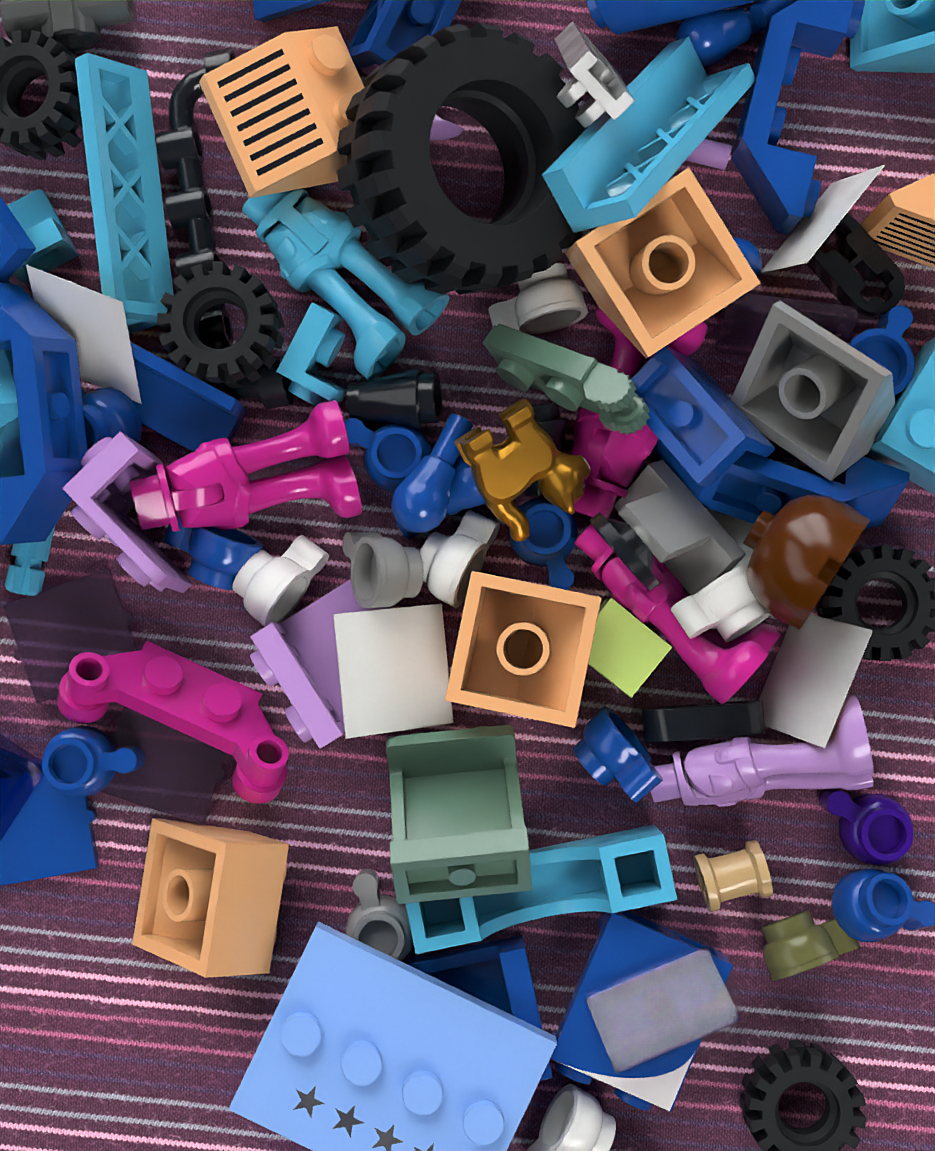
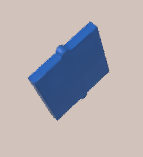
M43 771L0 779V886L99 867L92 821L97 818V813L95 810L90 809L88 796L72 797L59 793L50 786L44 777Z

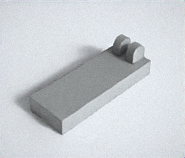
M572 21L554 39L568 70L574 76L558 93L557 99L568 108L588 91L592 97L575 115V118L584 128L588 127L605 111L615 121L635 100L615 67Z

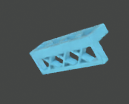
M689 36L669 43L627 86L635 101L615 121L606 111L602 113L542 174L573 233L635 218L755 82L756 77L750 64H742L707 76Z
M85 53L75 59L101 291L103 295L123 302L128 332L135 333L156 326L158 313L167 314L168 309L161 303L165 291L174 296L148 74L146 70Z

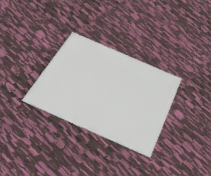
M885 165L831 183L818 199L812 216L802 219L762 269L761 274L808 263Z
M26 265L34 301L76 340L80 379L101 388L112 387L120 390L132 401L142 404L123 302Z
M442 604L333 614L345 739L454 723L452 702L445 701L449 671Z
M812 614L809 615L800 630L789 625L759 700L763 701L765 726L826 748L873 630Z

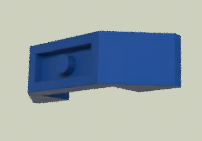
M797 0L772 15L760 39L752 70L756 80L747 91L731 159L777 233L789 235L802 217L810 218L812 216L821 187L820 180L812 179L817 156L776 146L786 116V108L776 106L781 85L791 86L801 51L832 58L844 37L854 38L862 18L865 0Z
M0 282V350L12 351L13 379L16 386L20 424V445L25 475L0 478V545L46 541L72 500L62 488L83 468L81 461L88 451L76 340L19 285Z
M659 438L652 450L659 460H663L705 508L752 524L755 523L763 510L775 516L790 500L806 495L831 497L858 510L860 514L870 519L864 529L866 530L883 524L909 482L910 472L862 457L834 478L833 481H830L818 475L746 451L707 488L695 482Z

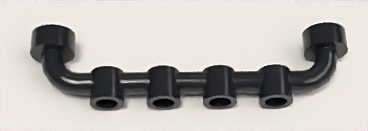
M231 47L206 52L204 55L205 66L187 73L176 84L169 99L168 118L170 130L157 132L155 137L158 156L165 170L177 168L180 191L167 193L165 202L172 228L175 231L187 229L190 252L177 254L175 258L177 276L181 274L187 282L195 277L191 267L202 264L207 271H212V261H221L214 244L211 225L214 222L211 199L205 187L201 164L204 162V153L200 135L195 127L193 114L197 100L202 95H205L199 83L200 79L204 74L236 58ZM224 303L209 308L203 314L199 323V336L202 343L213 349H224L232 346L234 342L231 321L225 310ZM283 355L274 356L276 361L270 369L263 364L257 370L262 377L253 383L247 377L240 379L242 387L230 389L225 383H220L225 391L238 397L261 398L265 409L293 404L294 396L287 390L292 380L276 372L284 357Z

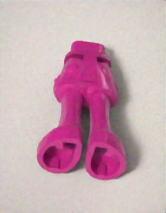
M597 305L595 315L598 322L610 331L614 337V351L610 367L618 369L619 373L624 372L626 376L629 375L632 379L640 370L645 357ZM701 322L666 346L689 356L702 345L708 327L704 322ZM581 408L575 420L573 430L574 443L571 455H581L585 458L590 466L591 473L586 479L584 495L574 504V510L579 514L594 517L600 512L605 518H609L616 497L626 498L629 492L626 487L630 485L639 470L642 469L646 458L655 447L658 437L647 425H644L642 430L636 431V434L629 433L627 435L626 433L620 434L618 430L616 432L604 427L600 421L599 414Z
M336 400L319 403L311 411L305 423L284 434L234 447L231 446L228 438L204 442L200 444L195 452L174 461L168 466H165L163 463L156 465L157 475L129 481L142 531L171 524L173 532L180 531L179 518L182 527H215L226 531L243 527L249 523V514L284 502L307 498L325 500L340 517L350 518L362 514L356 478L345 454H349L346 427ZM317 455L327 458L314 465L280 475L249 480L248 474L263 468L302 457Z
M592 524L582 532L574 543L595 562L590 569L597 579L601 580L610 591L611 598L623 608L630 610L643 624L652 623L657 627L682 660L700 679L704 689L721 705L726 703L759 668L769 655L768 651L781 636V633L770 624L760 623L730 642H725L717 629H709L689 639L670 610L676 603L688 597V594L664 563H661L654 554L652 555V573L660 584L649 592L610 548Z

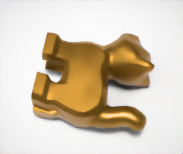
M525 399L517 401L499 413V417L508 433V437L501 443L492 445L494 437L490 428L482 432L480 427L472 429L454 441L463 460L471 468L472 477L479 494L483 496L486 505L494 516L509 527L511 538L517 542L524 541L529 537L530 523L525 513L514 504L513 500L523 493L534 481L538 480L542 494L550 503L560 507L568 514H574V504L584 495L586 479L591 473L588 462L581 455H568L557 449L551 437L535 421L533 407Z

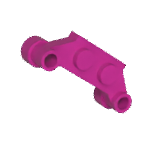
M146 641L142 650L106 656L93 652L80 653L72 659L69 671L64 674L60 681L57 705L60 712L73 722H95L107 712L109 703L116 702L232 755L237 762L232 775L233 787L242 799L250 803L263 804L275 799L280 793L287 777L286 762L289 750L286 743L281 738L275 736L259 707L262 693L149 641Z

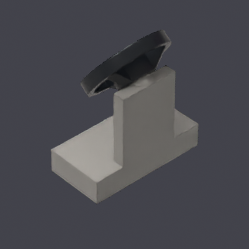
M663 460L648 464L629 487L626 498L621 497L614 507L619 512L618 514L626 523L605 518L600 512L589 520L605 542L649 592L660 584L652 573L653 554L661 563H664L690 595L698 593L711 582L731 571L746 555L742 548Z

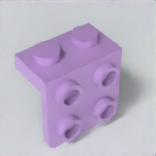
M121 431L113 439L106 437L98 441L82 458L81 465L83 468L62 488L78 504L71 511L72 516L98 540L104 536L113 545L119 546L123 552L116 558L117 562L139 584L145 587L150 583L160 592L165 588L184 593L192 585V582L127 516L135 507L129 481L157 475L156 465L162 464V462L152 452Z
M351 579L283 622H272L250 636L258 649L250 654L255 668L269 687L277 683L280 684L292 704L284 709L291 726L304 743L313 738L320 749L345 733L333 614L391 609V607L362 608L357 603L353 594Z

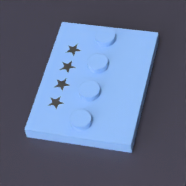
M318 921L228 1110L312 1151H507L557 1045L556 1036Z

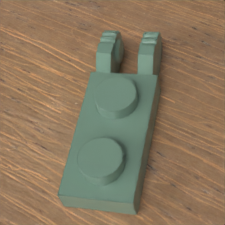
M502 324L494 325L482 342L498 364L496 368L498 376L517 390L526 392L532 387L545 392L552 401L567 410L576 411L580 406L599 414L600 421L606 429L614 432L618 430L620 434H636V431L642 430V427L647 425V419H650L648 415L650 410L643 398L640 399L634 392L636 387L630 376H626L624 372L619 373L618 369L599 363L596 359Z

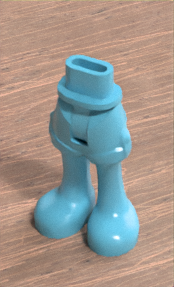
M303 188L249 198L243 205L242 211L258 226L256 230L257 237L262 242L267 243L270 251L280 264L281 277L286 279L288 284L297 291H314L334 308L349 325L356 340L354 365L356 370L368 380L377 378L398 358L405 345V334L387 317L372 308L340 276L337 269L344 267L364 282L387 304L398 322L414 336L428 329L442 314L449 302L450 297L447 293L440 294L425 290L423 282L408 283L393 274L389 268L377 260L359 241L361 229L359 226L353 227L346 213L333 211L310 198L308 192Z

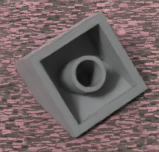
M782 301L772 305L731 398L764 436L830 481L869 452L895 404L892 372Z

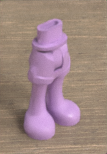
M855 693L846 696L826 748L809 742L786 745L754 744L748 737L733 738L732 741L697 747L689 751L686 758L682 759L680 752L672 753L674 763L654 766L662 776L663 781L650 792L654 803L682 798L683 804L689 806L717 805L718 807H728L735 805L741 800L761 798L765 791L773 789L843 788L845 790H859L873 787L872 773L874 768L871 749L858 698Z

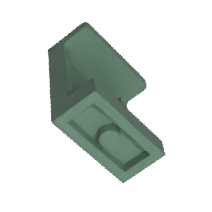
M512 725L479 726L470 729L430 733L419 732L410 735L388 737L386 739V754L390 774L393 841H390V864L397 904L532 891L527 827H525L514 727Z

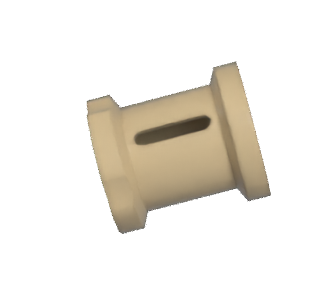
M756 839L747 841L745 849L714 858H707L703 853L693 856L699 887L709 912L720 910V905L724 901L749 894L758 893L762 898L773 895L768 865Z

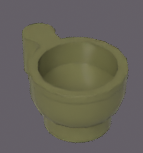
M809 910L761 927L767 942L763 948V958L771 981L784 979L818 967L838 958L839 955L860 947L858 940L849 937L838 925L836 918L815 925Z

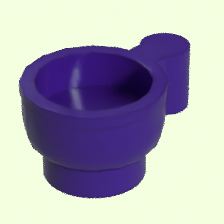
M836 788L824 789L819 796L820 806L825 811L840 816L839 837L843 847L855 859L871 865H888L900 860L909 851L914 838L913 822L908 811L899 802L880 793H866L852 800L846 792Z

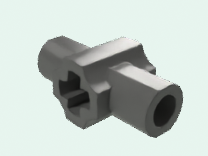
M134 0L0 1L3 26L8 38L12 42L11 32L22 30L30 36L31 30L43 33L48 38L51 37L70 52L90 50L95 43L102 41L101 27L136 21Z

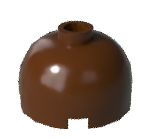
M806 495L792 499L775 516L763 510L743 544L753 549L746 573L749 588L759 605L784 624H790L800 630L870 519L846 503L828 496Z

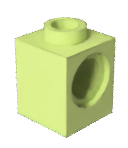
M606 598L599 608L588 665L624 694L632 698L672 646L615 600Z

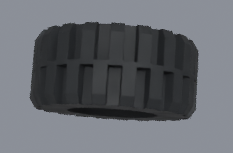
M479 23L470 30L462 24L449 26L439 30L432 36H424L377 67L364 80L365 88L353 95L345 111L347 119L353 123L339 130L337 151L339 154L347 155V165L337 170L340 191L350 190L354 206L346 209V212L353 227L356 228L364 225L371 236L365 242V246L377 260L390 256L395 261L391 267L393 274L408 283L422 279L425 290L440 294L454 290L459 295L478 293L529 279L532 277V274L545 271L561 259L562 249L571 247L582 233V231L573 233L542 174L588 128H584L575 118L576 113L580 109L578 103L584 99L581 96L573 105L566 108L557 99L558 93L566 85L558 75L563 69L561 65L548 53L538 57L533 53L535 44L516 32L502 39L503 31L498 26ZM440 106L455 108L472 116L488 131L499 150L504 169V192L499 209L489 224L477 221L461 212L446 197L435 177L430 158L429 141L432 123Z

